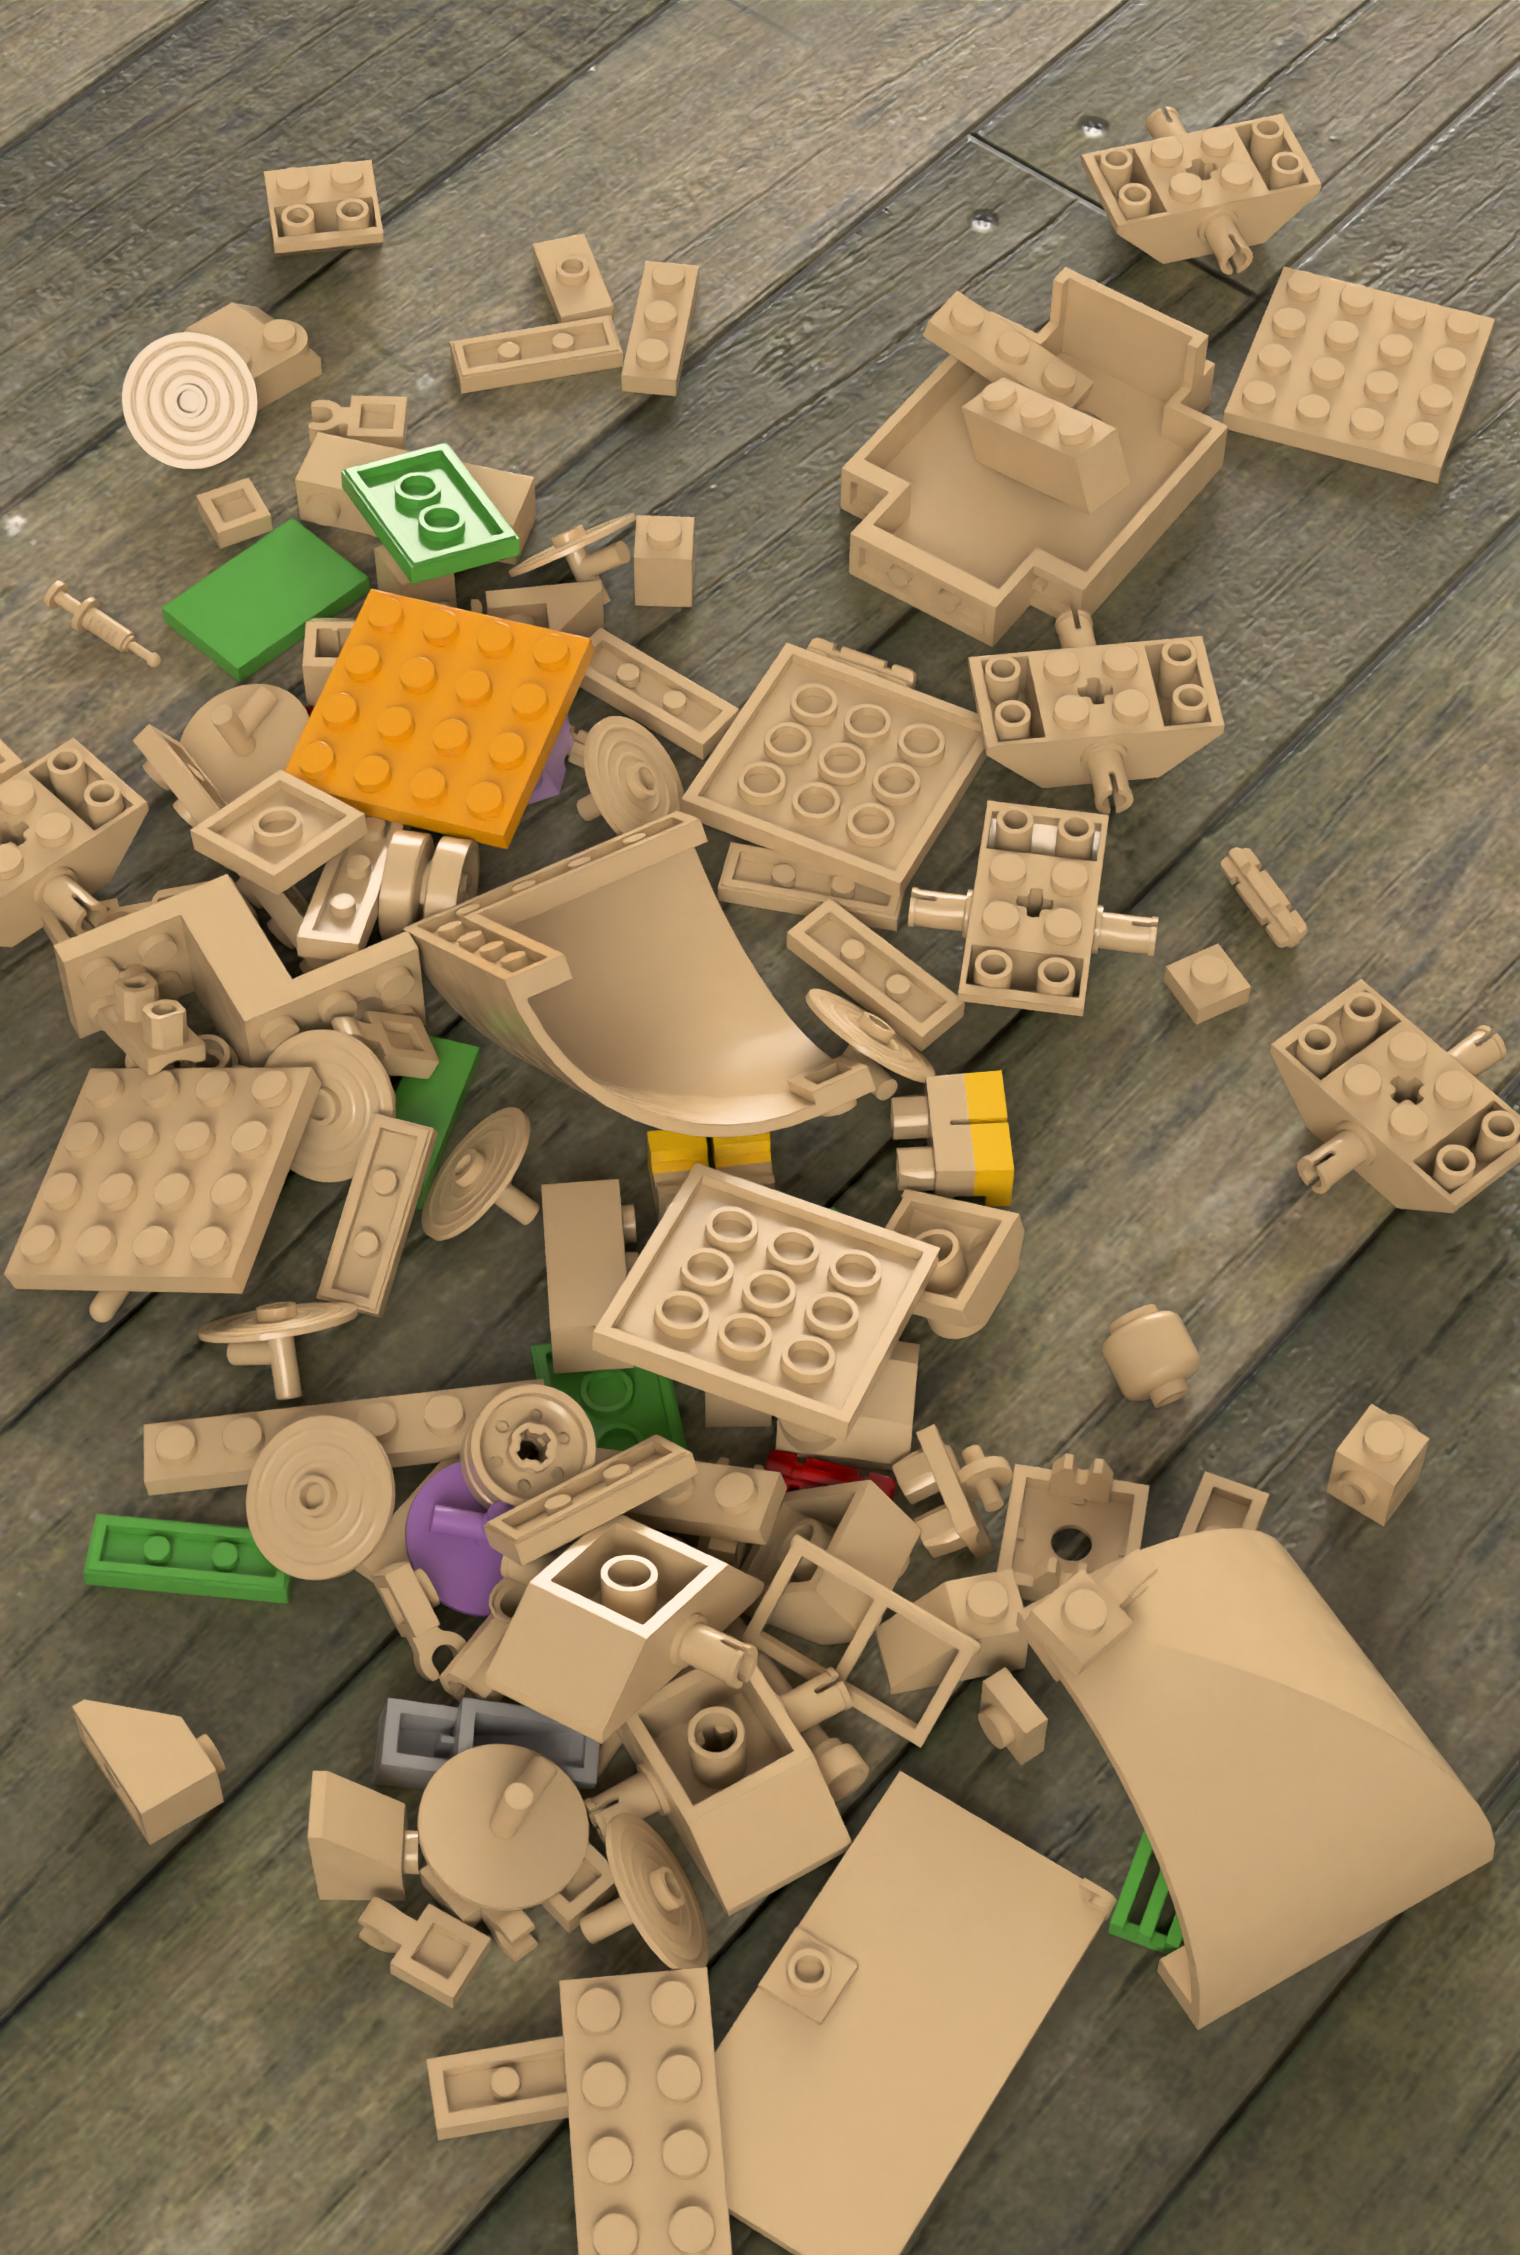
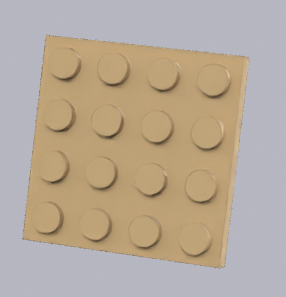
M1284 267L1224 411L1223 424L1227 425L1228 430L1438 484L1491 339L1495 319Z
M786 643L681 798V812L700 818L701 822L705 825L762 847L784 853L819 869L843 876L858 884L900 899L988 757L985 751L978 713Z
M312 1067L163 1068L159 1073L149 1076L141 1068H90L4 1275L15 1289L242 1294L322 1082Z
M695 1163L594 1329L591 1350L846 1442L937 1267L940 1247Z

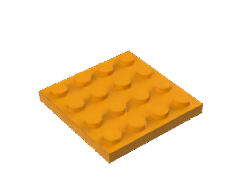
M370 589L284 771L365 813L367 816L508 849L595 651L592 640L583 636Z

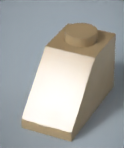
M1013 1569L946 1581L913 1602L916 1606L981 1644L980 1652L973 1656L959 1681L993 1675L1004 1667L1008 1671L1025 1668L1028 1642L1016 1626L1017 1612L1024 1607ZM898 1613L875 1629L874 1635L891 1695L940 1685L959 1652L955 1647Z
M85 1699L72 1706L82 1741L149 1845L224 1802L218 1775L226 1771L225 1764L208 1735L203 1734L195 1738L182 1717Z
M313 1771L307 1839L319 1900H372L373 1896L387 1901H406L407 1874H420L422 1850L418 1839V1831L409 1830L405 1803L329 1771Z

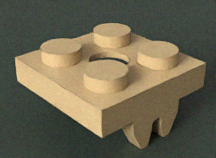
M1067 1453L1053 1462L1052 1470L1015 1464L997 1571L1013 1569L1021 1599L1038 1601L1053 1593L1082 1568L1089 1574L1127 1556L1136 1548L1140 1550L1150 1485L1113 1480L1114 1472L1104 1459L1095 1458L1090 1465V1469H1079L1075 1455ZM1068 1528L1080 1530L1090 1539L1091 1551L1086 1557L1077 1561L1062 1559L1052 1548L1051 1541L1054 1535Z

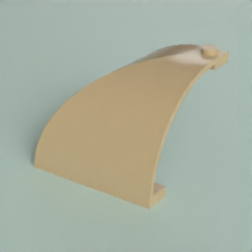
M680 811L673 812L402 928L403 932H409L418 946L420 966L432 985L452 1008L481 1034L515 1057L635 1121L665 1131L692 1136L737 1137L758 1135L788 1128L820 1115L830 1117L843 1114L857 1105V1098L876 1090L868 1066L843 1055L832 1059L819 1049L787 1015L759 976L730 926L695 849L696 846L708 842L701 819Z
M1244 1528L1197 1532L1140 1550L1158 1568V1571L1145 1582L1149 1586L1147 1590L1123 1609L1135 1622L1124 1638L1077 1677L1025 1624L1030 1611L1049 1595L1019 1610L1016 1620V1626L1053 1679L1056 1682L1061 1680L1095 1733L1119 1776L1148 1836L1171 1895L1185 1944L1161 1958L1157 1972L1197 2030L1493 1860L1495 1847L1491 1825L1479 1804L1284 1546L1270 1535L1261 1531ZM1123 1558L1113 1561L1089 1573V1575L1099 1584Z

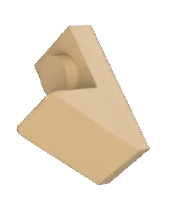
M601 580L485 591L487 615L587 638H590L600 627L604 629L603 587Z

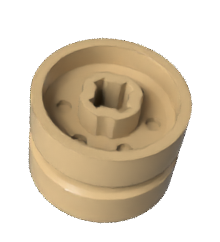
M401 829L394 833L384 863L379 895L378 921L382 940L403 933L402 928L477 897L480 856L476 840L443 836L435 848L434 840L429 833Z
M538 1384L512 1387L494 1397L468 1427L460 1451L462 1476L472 1496L487 1510L493 1503L498 1501L515 1508L592 1468L596 1455L595 1434L585 1411L574 1399L564 1392L553 1387ZM533 1445L538 1452L534 1456V1460L526 1458L522 1461L517 1455L520 1446L529 1448Z

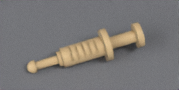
M60 580L54 582L49 587L44 596V605L50 609L60 606L73 615L71 627L75 631L84 633L88 630L122 653L132 651L147 661V665L150 667L159 666L161 663L160 656L156 652L151 653L136 643L137 639L132 631L103 613L100 601L94 597H89L80 603L67 594L68 586Z

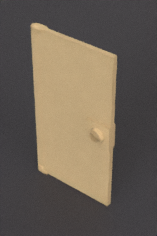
M899 1771L715 2052L729 2214L794 2255H901L1099 1929L1116 1907L1118 1901L1115 1896L1085 1877L1082 1879Z

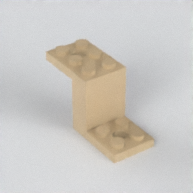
M228 874L53 945L70 1022L80 1039L103 1030L98 1025V1009L115 1005L114 981L139 973H149L158 982L159 998L161 1000H177L181 996L194 991L222 1039L235 1050L239 1065L249 1068L264 1067L274 1050L296 1034L316 1029L334 1030L331 1022L335 1017L348 1016L360 1021L365 1011L369 1010L420 1017L423 1025H426L419 948L408 931L292 979ZM131 965L129 968L125 969L124 971L119 972V971H120L121 969H123L124 967Z

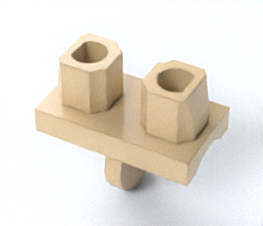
M139 973L114 981L115 1005L98 1009V1025L126 1053V1068H141L149 1076L159 1073L163 1068H175L176 1060L187 1059L195 1063L206 1060L205 1043L187 1026L186 1009L177 1000H161L159 998L158 982L149 973Z
M935 1424L916 1432L922 1448L892 1465V1469L904 1496L911 1505L941 1492L945 1502L944 1505L914 1518L915 1523L922 1529L920 1538L925 1548L933 1558L955 1552L966 1546L976 1559L995 1551L974 1501L981 1500L987 1512H994L1004 1505L1000 1491L1013 1478L1008 1461L1000 1456L985 1457L979 1445H972L963 1450L962 1456L966 1466L960 1468L953 1449L950 1445H944Z

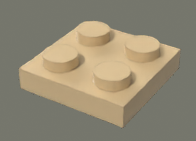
M280 769L192 828L190 832L194 850L268 891L280 895L368 834L365 813Z

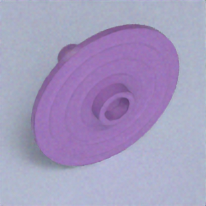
M460 1462L449 1465L437 1472L417 1493L407 1515L405 1545L413 1571L421 1568L426 1573L441 1603L466 1615L487 1618L491 1614L489 1595L494 1586L504 1578L501 1575L500 1569L504 1555L490 1547L483 1526L488 1521L513 1509V1507L498 1501L493 1503L488 1510L484 1508L468 1490L462 1476Z

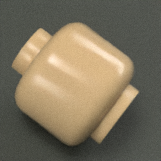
M1149 1304L1124 1314L1108 1326L1111 1335L1104 1342L1103 1357L1122 1395L1130 1401L1151 1399L1154 1407L1159 1408L1177 1401L1191 1391L1186 1381L1198 1371L1201 1360L1177 1313L1158 1311L1155 1304Z

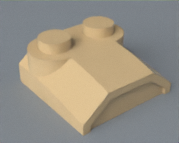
M230 303L187 327L184 331L203 333L220 339L231 346L243 358L255 380L258 394V410L323 374L321 358L309 348L306 330L300 324L290 320H275L256 306Z
M905 1189L901 1195L902 1201L885 1229L940 1247L937 1267L912 1314L926 1317L932 1331L941 1337L960 1339L973 1335L986 1325L1019 1268L1020 1253L1025 1233L1019 1213Z
M902 1341L897 1342L846 1442L778 1418L775 1450L798 1455L797 1462L806 1463L808 1457L847 1467L893 1471L892 1465L908 1456L911 1452L920 1345Z

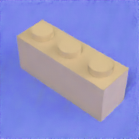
M1004 377L986 386L980 394L962 406L976 462L1086 514H1092L1131 484L1118 429L1114 426Z
M619 1179L541 1185L554 1374L634 1368L631 1364L591 1350L594 1329L639 1257L638 1252H625L624 1245L637 1243L634 1204L621 1205Z

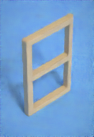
M795 1535L790 1542L791 1548L741 1640L755 1646L761 1652L808 1680L824 1673V1667L763 1631L803 1557L874 1599L836 1668L839 1679L835 1680V1682H844L852 1700V1707L921 1748L971 1659L980 1652L981 1644L803 1537ZM887 1607L959 1650L918 1724L847 1682L849 1675Z

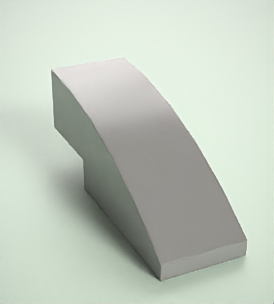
M466 1697L462 1698L458 1707L388 1698L378 1722L372 1784L425 1790L438 1769L455 1755L481 1745L511 1744L531 1749L553 1761L570 1777L578 1790L593 1789L597 1784L600 1743L527 1706Z

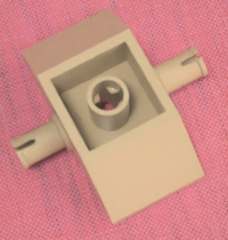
M1158 108L1146 120V129L1154 140L1081 155V164L1119 236L1162 264L1214 254L1221 271L1228 275L1233 273V269L1228 261L1229 258L1237 273L1245 270L1253 259V253L1248 246L1266 242L1321 190V182L1283 114L1187 133L1174 108H1165V113L1170 123L1167 122L1162 109Z
M1071 610L1061 614L1055 622V629L1059 636L1061 649L968 657V669L986 755L1041 788L1092 784L1096 809L1104 814H1110L1108 796L1112 795L1116 813H1121L1132 805L1134 799L1128 780L1158 778L1224 733L1225 725L1202 636L1096 645L1091 615L1086 611L1077 610L1080 628L1076 629Z
M75 738L65 742L0 784L1 947L12 948L44 927L41 914L46 911L52 910L72 928L76 935L90 930L82 923L83 919L93 929L103 925L107 918V909L104 904L97 901L91 895L110 883L149 811L147 801Z
M987 801L974 890L968 889L967 895L920 890L916 887L912 888L908 927L920 926L962 932V938H966L957 1001L1083 1016L1091 954H1098V948L1147 954V956L1154 957L1159 917L1152 916V918L1108 913L1103 912L1104 906L1098 905L1109 815Z
M1360 979L1271 1044L1270 1053L1306 1127L1324 1143L1309 1155L1299 1159L1297 1169L1303 1182L1308 1186L1313 1180L1320 1177V1180L1312 1186V1190L1315 1193L1324 1194L1332 1185L1352 1170H1355L1396 1208L1454 1213L1520 1162V1115L1477 1079L1479 1075L1506 1057V1047L1501 1037L1496 1033L1484 1043L1483 1039L1491 1034L1492 1028L1482 1025L1446 1052L1366 982Z
M622 1514L587 1532L562 1555L549 1552L523 1567L506 1556L502 1558L501 1575L527 1588L485 1675V1686L601 1744L675 1675L689 1665L726 1682L734 1689L742 1688L743 1682L747 1683L755 1670L758 1660V1649L751 1644H745L722 1632L764 1593V1582Z
M724 1630V1631L722 1632V1633H724V1634H726V1635H728V1636H730V1637L736 1639L734 1636H732V1635H731L730 1633H728L727 1631ZM689 1665L683 1668L616 1730L617 1735L636 1764L638 1773L592 1798L583 1800L593 1828L599 1827L596 1831L600 1839L605 1842L608 1822L620 1813H632L641 1819L657 1811L662 1816L667 1815L728 1917L847 1852L852 1844V1840L818 1763L801 1736V1733L843 1710L847 1711L852 1708V1700L844 1682H835V1680L839 1679V1674L833 1667H829L824 1670V1673L778 1696L773 1692L757 1665L747 1683L743 1682L740 1689H734L726 1682Z

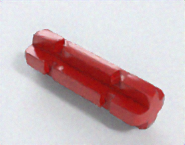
M779 1450L770 1452L764 1466V1470L781 1473L787 1486L786 1492H789L790 1488L802 1490L871 1479L892 1501L895 1496L896 1485L892 1477L869 1472L868 1478L859 1476V1469L808 1457L805 1464L797 1462L798 1455Z

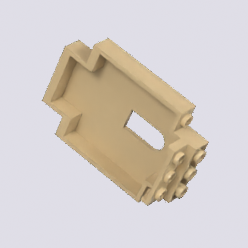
M1067 267L1053 279L1050 321L1038 334L992 311L990 313L1094 381L1088 397L1076 410L1118 429L1131 483L1128 487L1089 515L976 462L962 406L980 394L992 382L952 355H949L841 470L840 508L863 519L850 533L849 573L991 647L1000 640L1030 605L1056 619L1061 614L1072 610L1075 628L1079 629L1077 610H1083L1092 615L1223 466L1228 426L1208 415L1202 414L1210 404L1215 363L1206 360L1209 335Z

